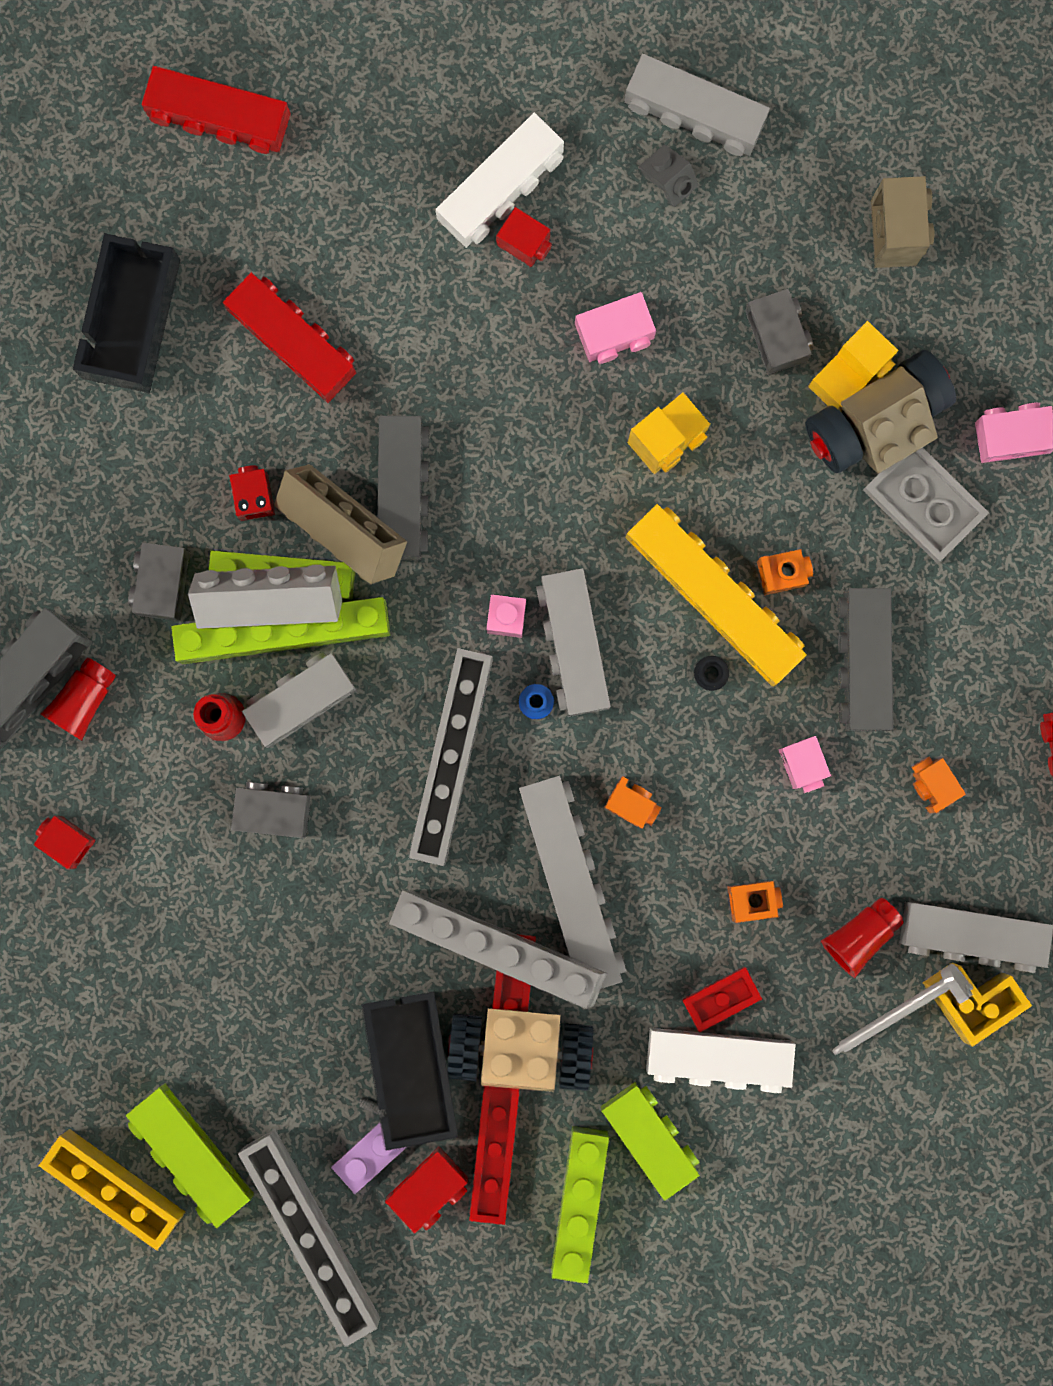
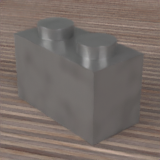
M789 289L748 302L745 312L767 374L770 375L807 362L811 356V350L814 349L813 340L808 330L803 331L799 320L802 317V310L798 299L791 297Z
M142 542L141 551H136L134 557V572H138L136 586H131L128 597V604L132 607V613L138 616L180 621L190 555L189 551L181 547Z
M246 782V789L236 788L232 831L306 838L311 796L302 795L303 788L282 786L281 793L267 791L268 784Z

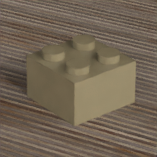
M926 176L883 178L871 199L875 268L917 266L923 255H926L930 245H933L934 225L933 223H928V210L932 208L931 188H926Z

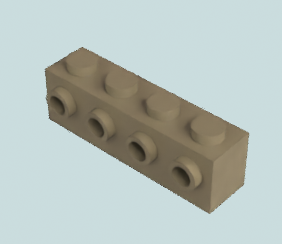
M310 464L285 470L274 504L277 509L284 513L290 521L296 523L310 534L313 540L321 543L332 552L338 560L344 562L358 573L361 579L373 584L395 576L408 541Z

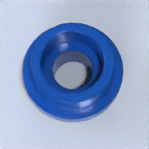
M529 685L519 696L520 710L530 719H542L549 715L553 709V695L543 685ZM534 695H539L543 699V704L539 708H533L529 703L530 698Z

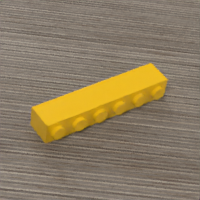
M656 504L627 533L626 539L774 687L807 655L802 650L805 647L795 634L792 632L786 634L777 625L780 620L769 608L765 606L761 609L752 600L755 595L743 582L740 581L736 584L727 575L730 572L727 565L716 556L712 559L703 550L705 547L703 541L693 532L687 534L678 525L681 520L670 508L665 507L662 509Z

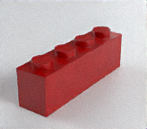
M154 65L141 104L149 120L157 125L168 127L170 123L183 126V130L197 136H202L203 132L214 134L217 140L230 145H235L236 141L249 144L250 149L262 154H268L270 150L280 152L291 114L285 101Z
M251 272L222 303L234 318L321 398L329 403L355 376L356 371L352 365L355 361L354 358L341 346L337 349L332 347L327 342L328 334L316 323H313L311 326L308 325L301 318L304 315L303 311L290 299L286 303L283 302L276 295L279 290L269 279L263 276L259 280Z

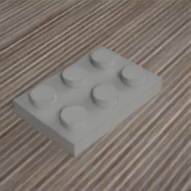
M923 447L879 473L863 489L937 564L989 514Z

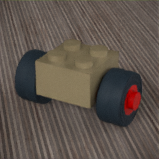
M928 350L919 351L901 362L897 369L843 400L841 406L844 415L836 407L828 406L819 413L809 417L805 421V426L811 440V447L817 457L822 459L834 473H840L863 459L879 474L938 438L932 417L939 414L942 410L951 407L956 402V393L950 376L940 361Z

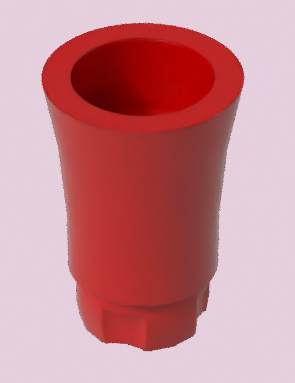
M87 657L79 671L75 670L67 684L40 715L82 741L98 707L109 692L106 688L112 684L116 675Z
M230 694L206 695L196 703L193 716L196 725L207 737L216 741H227L236 737L242 731L246 721V717L242 713L245 710L242 703ZM216 709H221L220 719L214 722L212 713Z
M881 897L870 907L864 908L839 930L822 939L821 943L839 966L850 976L856 978L867 962L894 936V932L904 924L903 917L895 907Z

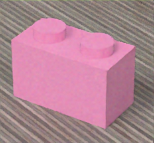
M642 292L584 312L575 317V326L588 361L598 360L599 364L614 360L618 357L617 352L630 348L631 352H636L651 345L650 340L654 339L656 333Z
M1029 403L1019 406V411L1006 412L1004 407L984 411V415L975 422L981 463L1052 453V406L1040 408V403Z

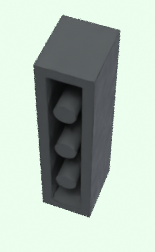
M379 416L377 518L408 541L401 560H421V552H428V530H422V517H428L429 498L428 496H422V482H429V461H423V447L429 448V426H423L421 416Z
M848 588L843 592V597L838 598L837 603L838 618H844V632H839L838 652L844 653V667L839 668L838 684L839 688H845V703L839 704L840 724H845V731L893 730L891 588Z

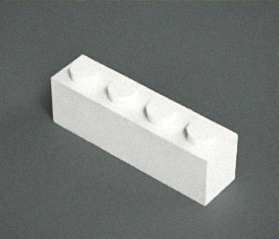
M533 113L436 208L437 220L466 248L472 242L475 244L480 243L490 231L488 226L497 217L503 220L513 210L515 206L513 201L521 194L524 196L530 194L539 183L537 178L546 169L551 172L561 163L564 157L562 155L564 141L540 117Z
M650 1028L646 1071L648 1075H654L653 1080L658 1082L674 1083L675 1077L689 1078V1084L698 1086H710L711 1080L723 1081L725 1082V1087L731 1089H746L747 1084L761 1085V1091L782 1093V1087L792 1088L795 1044L789 1040Z

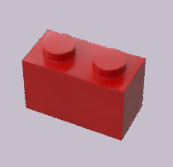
M438 1146L387 1195L385 1203L414 1234L421 1227L427 1231L439 1220L441 1214L438 1211L447 1202L453 1206L468 1191L464 1187L468 1182V1176Z

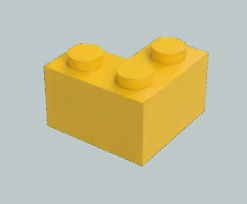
M867 321L842 346L839 353L811 381L808 387L828 406H834L842 412L841 402L889 373L896 365L892 358L899 350Z
M683 392L662 410L657 407L634 426L630 431L628 444L653 474H656L661 469L667 473L681 461L680 457L684 454L683 450L689 447L693 451L708 438L705 432L708 431L710 423Z
M957 964L954 965L973 986L971 990L972 996L959 1004L952 992L948 990L934 999L961 1040L972 1047L1032 1006L1011 975L999 973L979 988H976L962 966ZM941 970L923 982L926 988L943 979Z

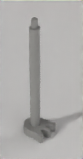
M950 964L941 970L943 979L841 1040L839 1045L833 1049V1053L837 1055L842 1051L847 1052L948 990L952 992L958 1003L961 1004L972 996L971 990L973 986L954 964Z

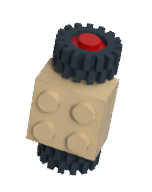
M488 1009L485 1041H482L480 1045L482 1016L454 1013L448 1046V1079L477 1081L479 1052H481L480 1056H484L482 1086L554 1092L556 1066L561 1059L559 1088L588 1091L590 1069H592L593 1025L564 1023L561 1051V1048H558L561 1015Z

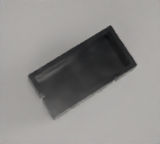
M104 233L81 331L90 342L96 344L95 348H93L87 340L79 339L73 370L82 379L150 393L180 265V258L173 247L142 241L140 248L135 239Z
M434 991L400 997L401 1005L397 1006L395 998L361 1004L377 1108L379 1110L385 1109L386 1112L385 1115L379 1116L383 1145L386 1151L458 1137Z

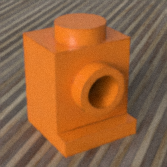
M801 549L772 556H763L757 561L764 595L805 587L809 584L808 577H813L810 557H803ZM784 564H790L793 567L794 573L792 576L783 574L782 566Z
M929 756L911 767L915 772L913 776L917 780L913 783L916 792L923 801L929 799L931 802L926 807L929 813H937L966 795L943 758L932 761Z
M622 776L604 808L641 829L645 823L651 826L662 807L650 800L652 793L636 784L631 789L626 787L629 779Z
M773 881L727 886L733 922L739 923L779 917L778 909L783 908V900L780 887H774ZM752 894H758L761 897V904L758 907H752L749 904V897Z

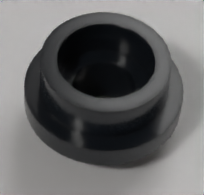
M706 656L696 664L694 678L702 689L716 691L727 683L729 668L720 657ZM714 667L717 670L718 676L715 680L706 678V668Z

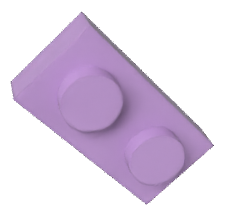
M379 1122L333 1164L331 1168L350 1190L356 1194L406 1147L386 1151L383 1145Z

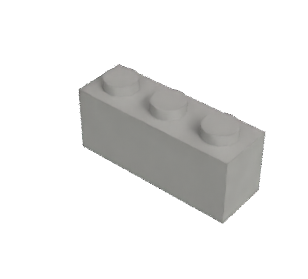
M324 653L316 655L306 663L308 667L297 676L294 672L287 674L276 682L277 689L268 695L262 691L246 702L249 707L243 710L242 713L264 747L271 748L357 691L332 653L327 656Z

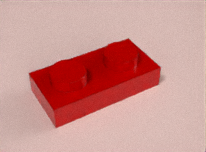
M742 967L681 1000L700 1033L762 1000V997L746 967Z

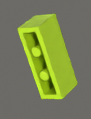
M634 1082L600 1107L607 1120L665 1201L700 1176L695 1168L700 1162L688 1144L681 1148L674 1136L679 1132L670 1118L666 1115L661 1119L653 1107L658 1104V1101L649 1088L644 1086L640 1089L637 1083Z

